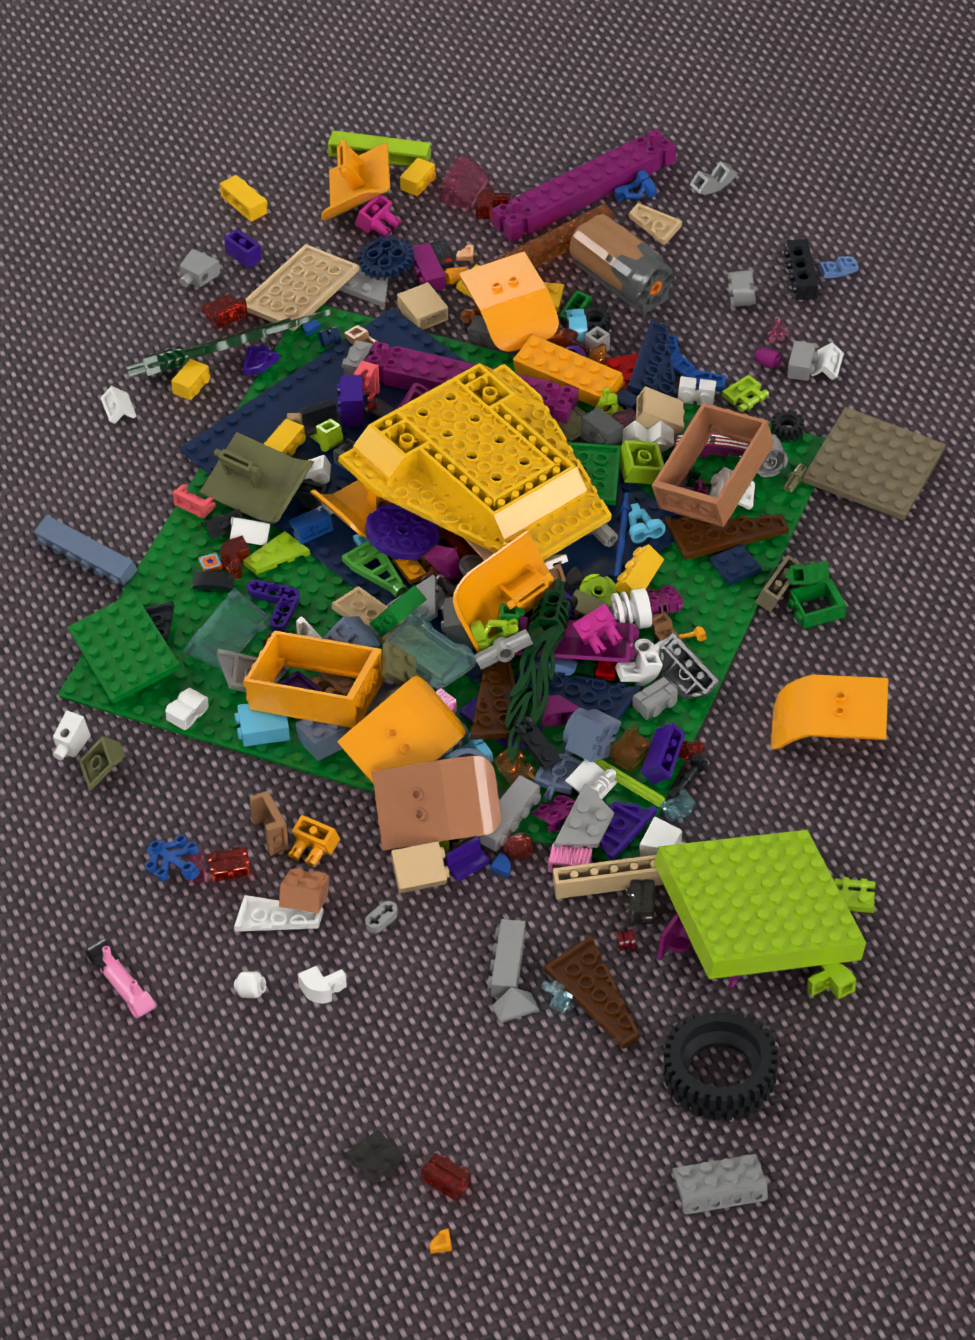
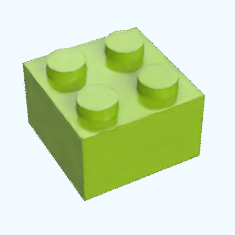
M624 440L620 447L619 464L624 482L653 484L664 466L658 443Z

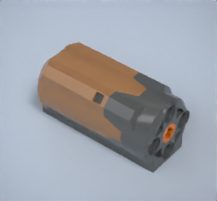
M605 214L596 215L575 229L569 246L573 263L640 314L645 315L669 299V289L675 279V274L664 263L661 254Z

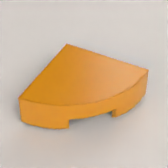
M449 1228L440 1231L431 1241L430 1254L452 1251Z

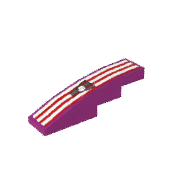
M713 433L699 456L709 458L710 453L727 458L729 453L743 456L749 443ZM676 434L673 450L683 434Z

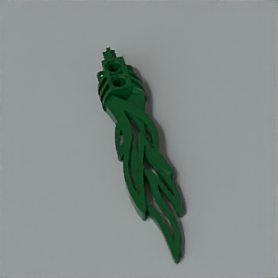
M331 309L292 320L290 318L279 320L188 348H171L142 357L143 362L127 366V372L129 377L144 372L147 373V376L183 366L188 362L189 358L266 338L269 334L293 328L333 313Z
M560 578L554 580L552 590H545L544 597L539 598L537 606L532 611L527 631L533 644L526 647L520 659V677L510 693V705L505 718L507 731H509L520 710L521 712L516 723L518 722L522 725L532 698L533 706L530 718L534 721L536 728L540 725L545 715L549 701L548 679L552 683L555 675L554 652L565 637V630H567L568 626L567 622H569L570 618L568 614L570 601L565 599V592L563 591L565 581H561ZM542 649L538 672H536L535 659L539 651ZM532 681L533 690L526 693ZM524 724L523 727L525 728L526 733H527V732L529 731V729H528L527 726ZM514 726L508 738V755L511 764H514L522 742L521 737L518 735L512 747L516 734Z

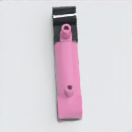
M105 939L85 949L89 961L93 966H96L100 975L104 979L107 978L125 1000L135 1018H139L155 1009V1003L150 994L141 989L137 980L133 979L120 962V957Z

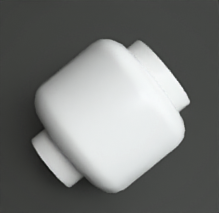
M241 972L234 981V989L241 998H259L266 990V980L259 972Z

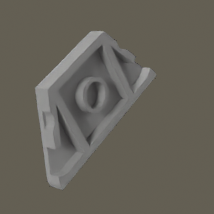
M359 266V271L339 290L385 308L389 280L388 277L385 281L383 277L377 280L376 276L371 279L370 275L365 276V272H362Z
M434 574L416 585L427 600L405 618L417 628L422 627L438 616V607L436 606L438 601V593L436 592L437 577ZM396 598L395 600L391 601V602L388 603L386 606L389 607V606H390L393 602H395L398 598Z
M218 649L216 656L229 688L246 692V688L243 685L244 678L249 674L252 664L258 658ZM289 666L282 667L274 683L278 684L288 671Z
M584 784L554 842V847L560 848V845H572V848H581L583 846L598 848L614 816V812L588 784Z

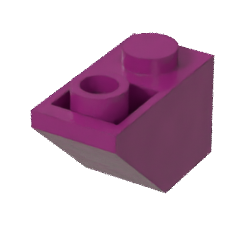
M560 695L549 696L548 706L541 721L542 727L566 725L571 715L580 707Z

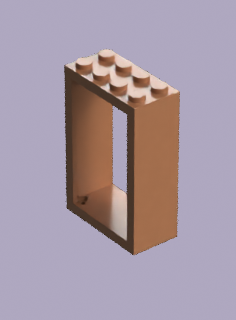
M702 403L652 484L659 508L724 527L774 445L768 421L763 418L749 416L745 413L741 414L730 409ZM713 433L749 443V446L717 498L680 487Z

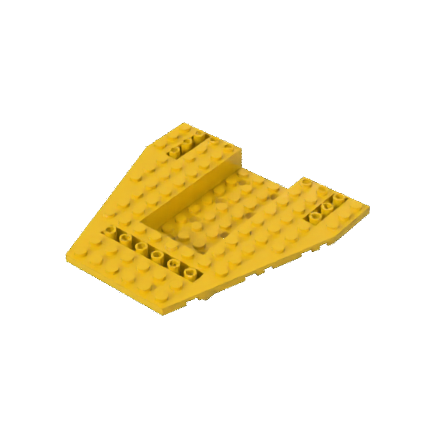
M479 363L367 426L353 445V448L340 455L338 459L348 471L375 495L493 553L498 552L527 531L544 561L609 522L612 517L603 499L599 498L595 486H592L591 479L581 462L573 454L571 445L567 444V439L558 423L551 417L549 408L544 405L542 396L505 364L492 370Z

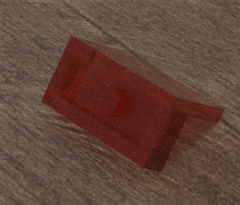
M451 531L445 533V547L455 548L460 560L465 555L479 556L463 537L457 538Z

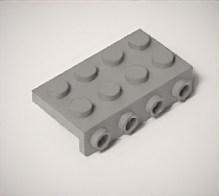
M756 1154L672 1168L673 1178L682 1201L684 1214L761 1202L768 1198L767 1182Z

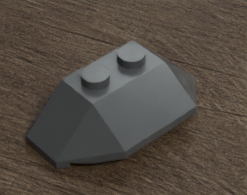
M674 633L660 645V660L663 664L661 675L677 689L683 699L707 696L720 683L717 675Z

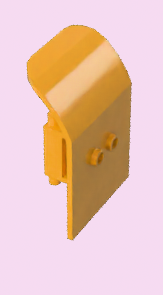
M345 140L340 141V145L337 146L338 166L329 170L330 206L321 213L323 221H328L386 193L390 189L387 142L358 156L347 145Z
M525 252L459 273L461 280L482 314L493 343L500 350L505 352L519 350L532 334L548 340L556 333L559 321L547 287Z
M360 480L333 494L326 495L320 494L315 490L310 491L314 497L350 528L367 538L365 524L368 515L376 511L379 506L394 504L375 495Z
M527 531L469 571L455 589L453 605L456 614L478 653L481 652V649L472 634L471 622L480 620L486 627L489 619L497 620L500 603L506 604L510 610L515 606L522 608L526 614L537 606L539 598L544 597L546 589L552 590L554 578ZM492 627L488 632L490 638L495 636L496 627Z
M809 675L787 684L779 692L774 704L771 748L778 750L793 741L810 736L886 740L888 678Z
M414 676L340 738L337 743L373 783L372 772L436 761L465 736L466 730L462 722L432 687L421 677Z

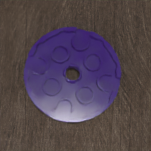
M396 504L377 507L376 511L368 515L365 524V534L369 543L380 552L391 556L395 560L416 561L424 558L425 555L437 546L439 540V530L436 524Z

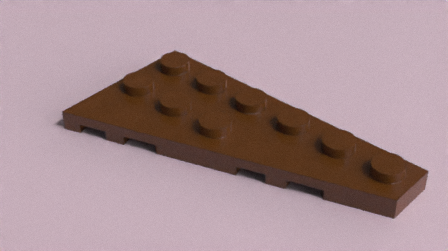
M759 515L758 518H747V516L729 518L724 527L697 519H689L688 517H681V519L671 520V517H664V523L685 561L727 550L739 544L745 545L789 533V527L782 515Z
M498 661L484 668L469 740L509 738L510 731L521 712L520 710L509 731H507L505 718L510 705V693L516 685L510 661Z
M592 935L544 966V971L623 1049L640 1038V1033L625 1007L623 998L618 993V988L607 965L604 964L601 958V953L597 949Z

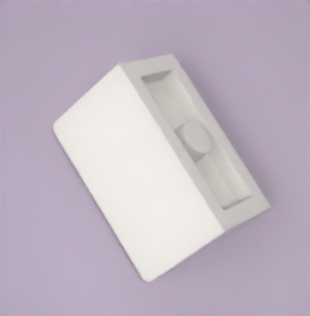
M830 343L817 350L818 358L817 362H813L815 370L814 374H810L811 376H815L823 371L831 380L838 377L844 353L834 343Z
M111 386L102 395L101 400L110 422L115 424L123 415L131 418L136 417L127 392Z
M231 517V540L258 545L267 544L269 523Z

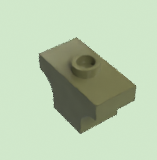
M576 589L572 598V605L575 607L573 620L581 619L603 604H606L610 610V604L599 600L596 596Z

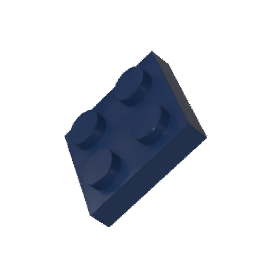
M742 544L710 557V564L729 586L761 573L762 567Z

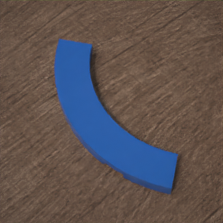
M669 335L671 361H673L674 373L677 376L697 378V387H699L700 379L716 381L715 391L722 392L725 390L726 375L707 371L702 372L696 369L692 363L681 355L677 343V335Z

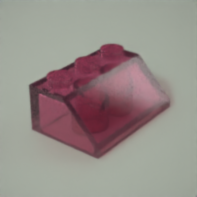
M458 155L439 187L440 203L472 210L488 183L490 175L474 159Z

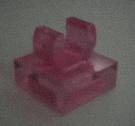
M776 318L770 328L767 338L768 342L774 343L776 338L779 341H784L789 329L781 327L783 320Z

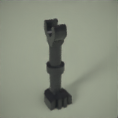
M694 754L690 761L691 768L680 777V782L668 792L667 795L669 797L666 801L673 805L686 785H690L693 781L694 775L697 772H703L707 767L708 761L704 760L700 755Z

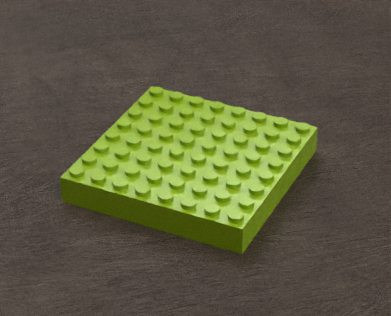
M808 830L658 846L654 865L708 979L859 961L862 959L866 941Z

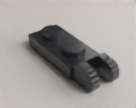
M526 716L523 720L530 733L527 734L525 728L518 722L514 724V728L521 737L523 744L545 771L560 761L561 758L539 728H536L534 721L529 716Z

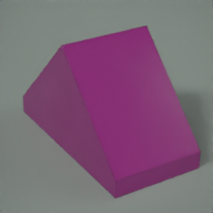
M437 545L424 557L451 583L462 574L459 568L460 559L455 548Z

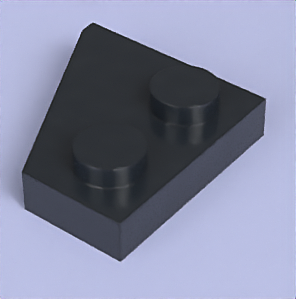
M303 480L292 499L306 510L311 511L320 507L321 502L310 491L315 490L320 494H327L328 485Z

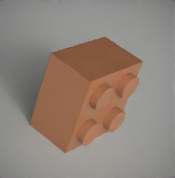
M299 868L290 869L280 885L279 907L319 913L328 898L329 875H324L318 871L306 872Z

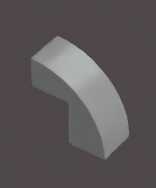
M720 161L711 175L698 171L689 185L699 194H712L727 186L736 177L738 172L729 164Z

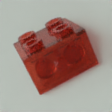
M231 294L200 307L203 314L217 329L248 316L247 303L244 297L235 300Z

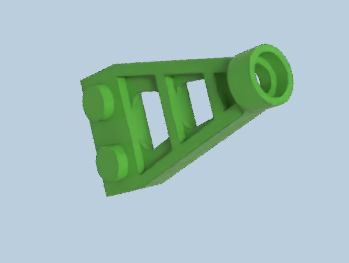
M369 540L342 555V561L352 571L390 591L396 598L408 591V588L402 583L387 555L377 550L369 543ZM374 559H378L381 563L379 567L373 570L363 566ZM388 571L391 577L385 580L378 577V575Z

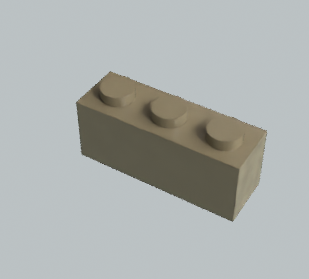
M787 555L765 585L755 603L771 613L791 585V580L785 576L786 572L790 571L791 565L801 563Z

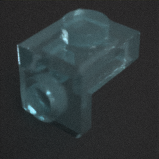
M684 789L681 790L677 798L662 802L660 808L670 821L689 816L695 806V801Z
M544 980L541 988L554 995L549 1007L564 1013L573 995L563 989L565 987L563 984L555 980L553 983Z

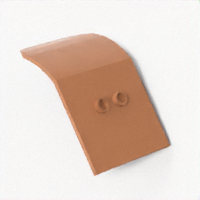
M482 756L437 760L372 772L383 851L437 841L483 836L493 833L501 822L495 771L489 760Z

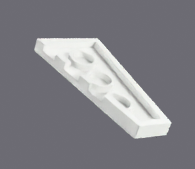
M244 895L234 930L239 932L317 929L321 922L323 908L320 909L319 913L279 907L278 900Z

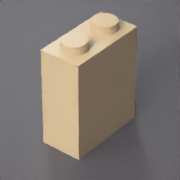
M428 282L397 294L398 308L408 320L422 330L449 320L448 306Z
M644 387L636 399V421L647 428H651L659 421H663L674 429V438L676 434L682 432L684 428L683 416L685 413L683 401Z
M439 841L391 851V860L399 894L446 884L450 874L448 866H444L445 851L444 847H440Z

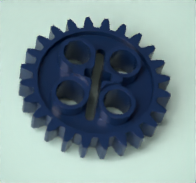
M387 235L384 239L380 236V240L373 238V243L368 241V246H363V250L359 251L358 262L361 271L365 272V276L370 275L371 279L376 276L377 280L383 277L384 281L387 277L392 280L394 275L399 277V273L405 274V269L410 270L409 265H413V260H415L411 243L408 244L407 239L403 241L402 237L396 239V235L392 238Z

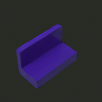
M475 837L445 854V865L448 866L449 874L457 882L490 864V858L481 849L479 837Z

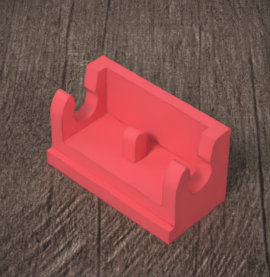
M361 361L354 375H362L363 396L366 394L370 395L368 396L369 402L373 400L376 393L380 392L379 366Z
M182 484L177 490L173 491L174 505L203 519L216 507V503L212 502L213 497H208L206 500L185 489L187 487L185 484Z

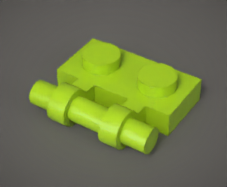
M747 375L723 390L722 397L734 406L740 402L741 405L738 406V410L743 412L753 408L754 404L764 401L769 392L766 389L761 392V384L750 375Z
M843 877V879L835 878L837 887H842V890L839 889L850 911L874 913L875 892H867V889H875V881H867L864 878H861V880H851L849 877ZM849 887H850V888H861L860 891H854V890H848V889H849Z

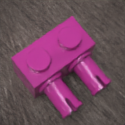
M383 195L372 199L359 211L355 225L367 234L374 230L383 238H386L392 230L382 224L381 221L387 222L396 229L402 220L390 212L392 202Z
M606 604L573 623V627L583 644H590L596 656L601 655L599 648L603 653L607 650L599 638L604 633H606L613 646L618 644L616 639L619 643L623 640V637L615 628L617 626L616 620Z

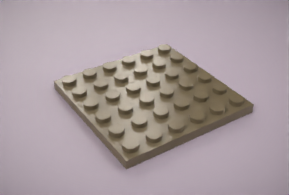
M845 407L804 474L802 482L904 521L942 456L946 444Z

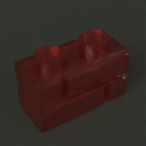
M234 847L231 850H217L207 854L212 883L252 875L247 847Z
M435 1153L429 1162L422 1167L421 1180L451 1199L458 1201L463 1192L471 1185V1174L466 1167L455 1165L448 1156H441Z

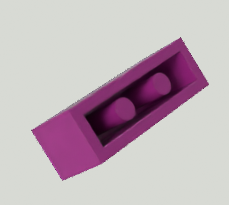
M430 243L413 246L415 258L413 260V271L415 276L419 277V284L422 285L428 282L435 291L446 289V276Z

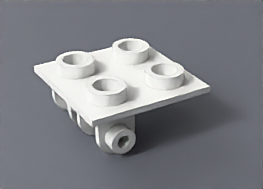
M586 759L565 780L579 793L584 784H588L601 799L617 783L615 780L616 771L614 769L604 771L596 763Z

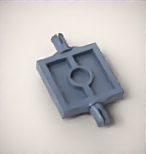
M565 750L564 754H558L561 758L560 761L545 771L540 766L534 778V783L547 789L543 795L545 799L548 798L550 800L554 791L569 795L573 792L574 788L565 780L583 761L574 759L571 756L572 752Z

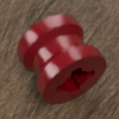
M633 929L628 930V932L617 931L619 952L627 948L636 950Z

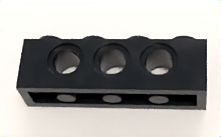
M808 239L787 240V247H784V257L787 258V270L790 269L789 280L793 281L791 284L792 293H795L796 300L816 299L818 297V282Z

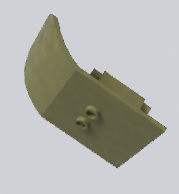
M236 432L226 449H215L214 455L219 458V461L199 493L206 497H213V500L234 510L240 509L241 513L258 521L276 523L286 510L314 461L293 458Z

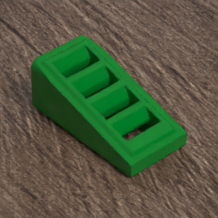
M576 290L558 317L567 322L566 310L577 309L574 306L587 310V307L592 304V297Z

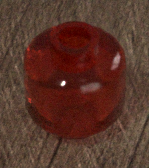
M525 832L508 835L506 843L503 844L505 854H509L512 860L527 858L534 851L532 838Z

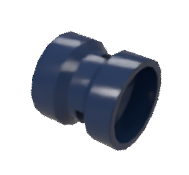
M336 326L329 328L327 331H318V337L323 348L329 347L332 343H341L340 332Z

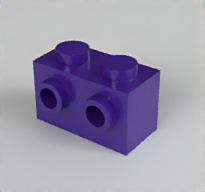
M238 229L224 237L226 253L247 268H251L262 260L260 244Z

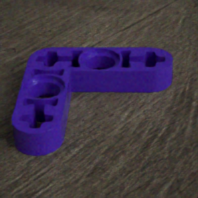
M261 580L250 581L247 585V591L251 598L277 604L270 618L271 631H286L300 602L299 591L292 587ZM277 591L278 594L270 595L269 592ZM283 608L289 609V611L286 613H283L280 610Z

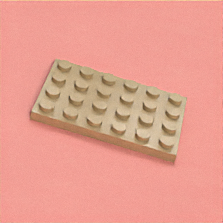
M305 244L240 303L241 310L270 322L287 318L292 320L311 315L359 271V265ZM299 326L289 329L295 331Z

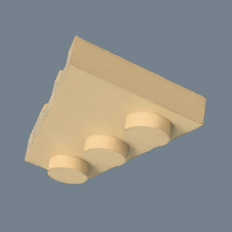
M640 203L629 212V218L663 245L682 227L681 220Z

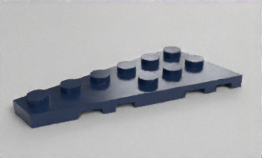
M653 320L650 321L626 390L639 395L644 387H648L676 398L677 389L674 386L675 375L673 361H671L670 357L671 349H669L668 326Z
M520 671L514 677L515 683L519 680ZM559 672L557 675H554L552 683L548 679L549 696L560 695L580 708L586 710L597 709L617 720H620L632 705L633 695L642 690V686L638 685L629 687L625 686V683L611 684L606 683L602 679L577 675L574 678ZM532 681L527 690L529 692L533 690Z

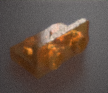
M633 725L624 732L618 742H614L611 746V761L631 771L648 753L652 741L638 734V726Z
M508 748L493 760L510 785L515 782L519 775L526 779L531 778L534 781L535 775L533 773L536 770L529 762L525 763L526 757L520 749L514 764L510 763Z

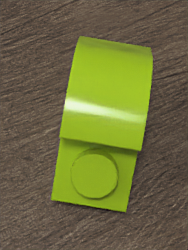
M332 419L317 425V433L310 435V438L320 444L321 450L324 452L343 442L341 425Z
M840 963L821 965L820 973H815L808 978L807 991L812 997L829 988L835 997L840 999L855 992L856 978L846 966Z

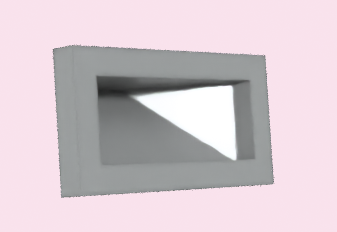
M511 987L493 1004V1010L500 1023L539 1011L530 992Z

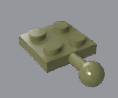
M389 641L383 644V677L402 686L412 677L419 676L432 689L434 688L435 680L432 676H422L416 672V657Z

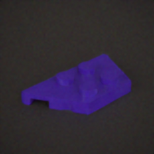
M613 802L609 806L614 812V816L600 842V846L610 861L615 860L657 814L656 807L651 806V809L639 808L638 804H624L622 802Z

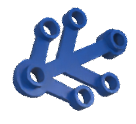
M179 835L175 838V841L166 843L162 840L153 841L147 848L151 858L146 863L145 868L149 874L156 872L157 878L160 881H165L170 876L169 867L170 863L181 869V873L186 880H193L199 875V869L196 864L184 862L178 857L195 855L198 853L199 847L196 842L188 843L185 835ZM176 847L182 848V849H177V850H173V851H168L169 849H173V848H176ZM163 857L161 868L159 869L157 863L159 858Z

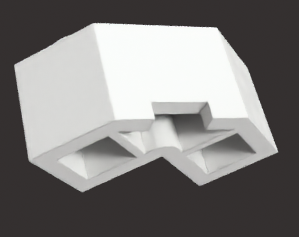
M633 421L623 429L622 443L624 440L656 442L662 454L674 445V429L663 421H659L649 429L637 421Z

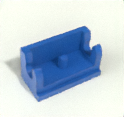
M321 506L289 520V525L294 529L292 534L300 544H304L333 530L331 515Z

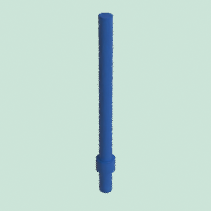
M629 493L623 494L619 509L621 516L614 569V580L616 581L622 573L627 521L631 510Z

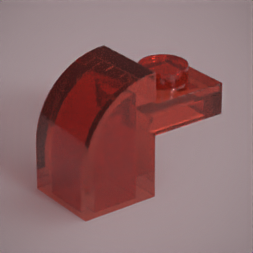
M494 188L481 191L476 197V219H492L491 209L501 204L508 205V201L511 200V193H494Z
M559 329L553 337L547 340L563 348L572 345L579 346L585 353L587 352L584 345L576 340L579 333L572 329Z
M242 535L226 541L221 546L220 560L222 569L227 568L228 572L233 574L235 580L243 578L241 563H244L243 560L250 556L249 547Z

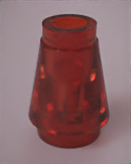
M683 741L678 756L681 759L690 760L694 754L698 755L704 751V743L701 741Z

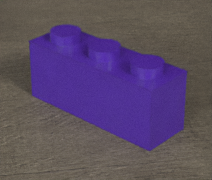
M673 722L656 729L641 770V774L653 785L671 778L686 735Z

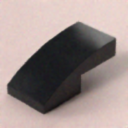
M200 571L193 574L192 589L210 593L212 589L230 593L232 590L233 574L215 571Z

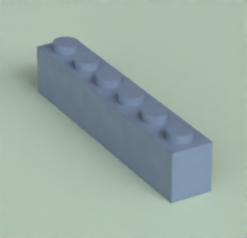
M48 515L45 516L34 531L39 544L44 547L46 545L51 547L57 554H64L72 562H79L87 570L89 568L94 570L100 577H107L115 585L120 584L125 587L138 570L134 562L129 558Z

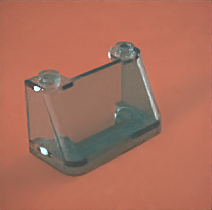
M233 588L203 627L191 638L183 651L195 659L222 670L216 656L217 650L223 649L240 653L258 631L262 633L268 625L266 620L269 618V615Z
M414 609L386 642L389 641L416 657V671L428 679L434 688L443 689L473 669L477 664L476 658L468 646L452 642L435 630L431 623L422 621V614Z

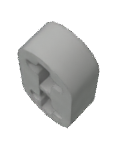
M392 901L381 903L366 917V930L376 934L386 928L397 918V905Z

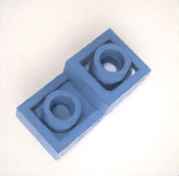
M849 256L837 257L836 262H820L818 266L823 279L849 275L859 269L854 257Z
M537 657L535 660L536 669H539L541 657ZM555 658V674L557 675L558 672L565 673V676L573 674L578 665L577 661L567 658Z

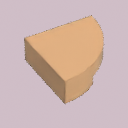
M467 245L461 251L459 250L456 254V261H474V245Z

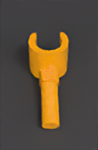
M700 626L696 627L693 632L679 635L680 639L696 637L698 641H704L707 638L706 632Z

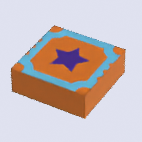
M216 552L198 558L203 571L222 570V564Z

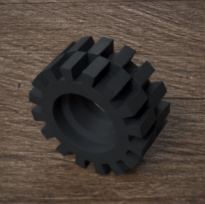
M589 306L587 310L584 308L587 331L589 332L596 326H599L608 333L611 328V315L609 311L607 312L605 308L602 310L601 306L598 308L596 306L590 308Z
M782 410V413L778 411L771 420V433L776 435L778 439H781L783 443L784 440H787V443H790V440L795 442L796 438L799 440L803 436L804 418H801L802 415L800 413L797 415V411L791 413V410H788V412ZM783 425H791L793 427H783Z

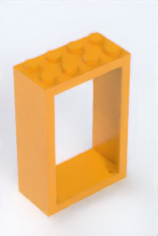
M274 631L271 637L267 639L265 647L260 651L258 659L252 664L249 674L245 676L243 681L249 709L353 728L363 720L386 679L382 676V650ZM283 666L357 678L347 696L274 683Z

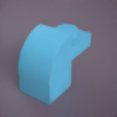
M584 309L566 310L570 346L575 345L583 349L585 348V334L588 333Z

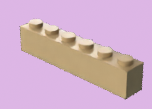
M656 855L553 868V886L556 899L664 885L654 865Z

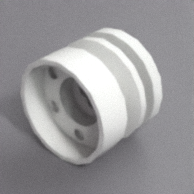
M645 588L631 590L630 599H628L626 592H621L620 596L618 593L611 594V613L616 623L633 624L634 621L639 629L652 626L651 607Z

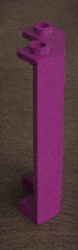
M520 617L519 632L524 629L528 630L531 617ZM569 619L567 630H565V637L554 652L555 658L630 663L632 659H635L636 648L634 644L635 639L639 638V628H636V624L617 623L615 628L623 637V640L619 643L616 639L618 644L613 646L606 633H604L599 638L607 650L603 653L599 648L601 655L596 656L590 644L584 645L576 633L573 623L578 620ZM526 648L516 652L515 655H522ZM542 649L537 654V657H541Z

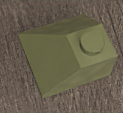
M102 736L79 760L89 790H92L125 757L120 742Z

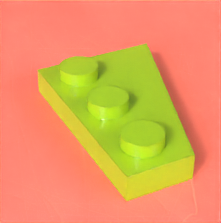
M284 531L244 559V566L257 575L276 568L282 562L288 561L290 563L295 561V558L301 555L304 557L309 556L310 550Z

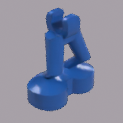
M644 169L637 171L636 180L632 183L614 189L615 199L618 202L624 199L640 200L643 192L648 199L657 196L655 184L649 179ZM637 185L641 187L638 193L629 192Z

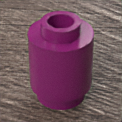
M763 347L757 349L754 360L760 365L775 369L777 366H780L782 356H780L778 351Z

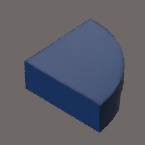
M316 320L303 323V330L306 336L321 328L320 323Z
M500 852L490 868L491 871L508 878L511 872L510 861Z

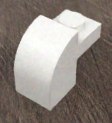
M639 652L635 662H617L615 669L621 682H634L635 685L644 686L656 679L663 664L657 652Z
M314 966L298 974L299 987L309 1000L316 1003L331 1002L333 993L340 992L347 987L346 974L342 969L323 977L317 966Z

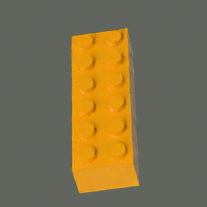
M533 334L513 358L516 373L558 383L561 388L565 385L579 388V400L594 407L597 406L600 398L603 396V389L610 388L611 393L617 394L624 387L621 372ZM605 405L603 410L606 411L610 405Z

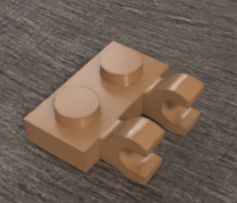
M320 672L319 676L312 680L321 690L328 686L325 690L326 693L343 696L348 695L354 684L350 677Z

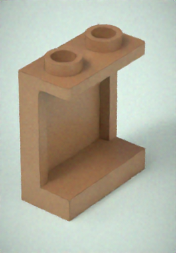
M265 791L250 797L253 824L256 825L261 822L267 824L265 825L267 850L270 856L288 850L287 825L269 792Z

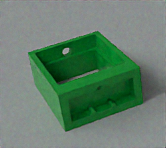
M832 579L789 590L788 607L790 610H793L797 623H800L803 629L845 618L846 603ZM826 597L831 607L806 614L800 604Z
M414 585L369 624L382 638L427 599Z

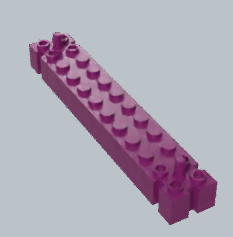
M654 129L646 133L645 138L638 137L509 200L508 205L501 204L491 209L492 225L499 232L504 230V236L513 243L523 238L524 233L529 235L614 193L615 188L632 183L636 180L637 171L644 169L650 175L660 170L661 165L666 167L676 162L677 146L669 139H664V135L659 130Z
M375 341L370 350L371 356L368 355L365 362L379 366V381H384V385L408 391L414 383H419L432 390L476 365L399 346L389 348V344ZM517 374L542 396L543 403L549 408L553 419L564 424L568 423L572 410L579 404V388L567 385L561 388L558 383Z

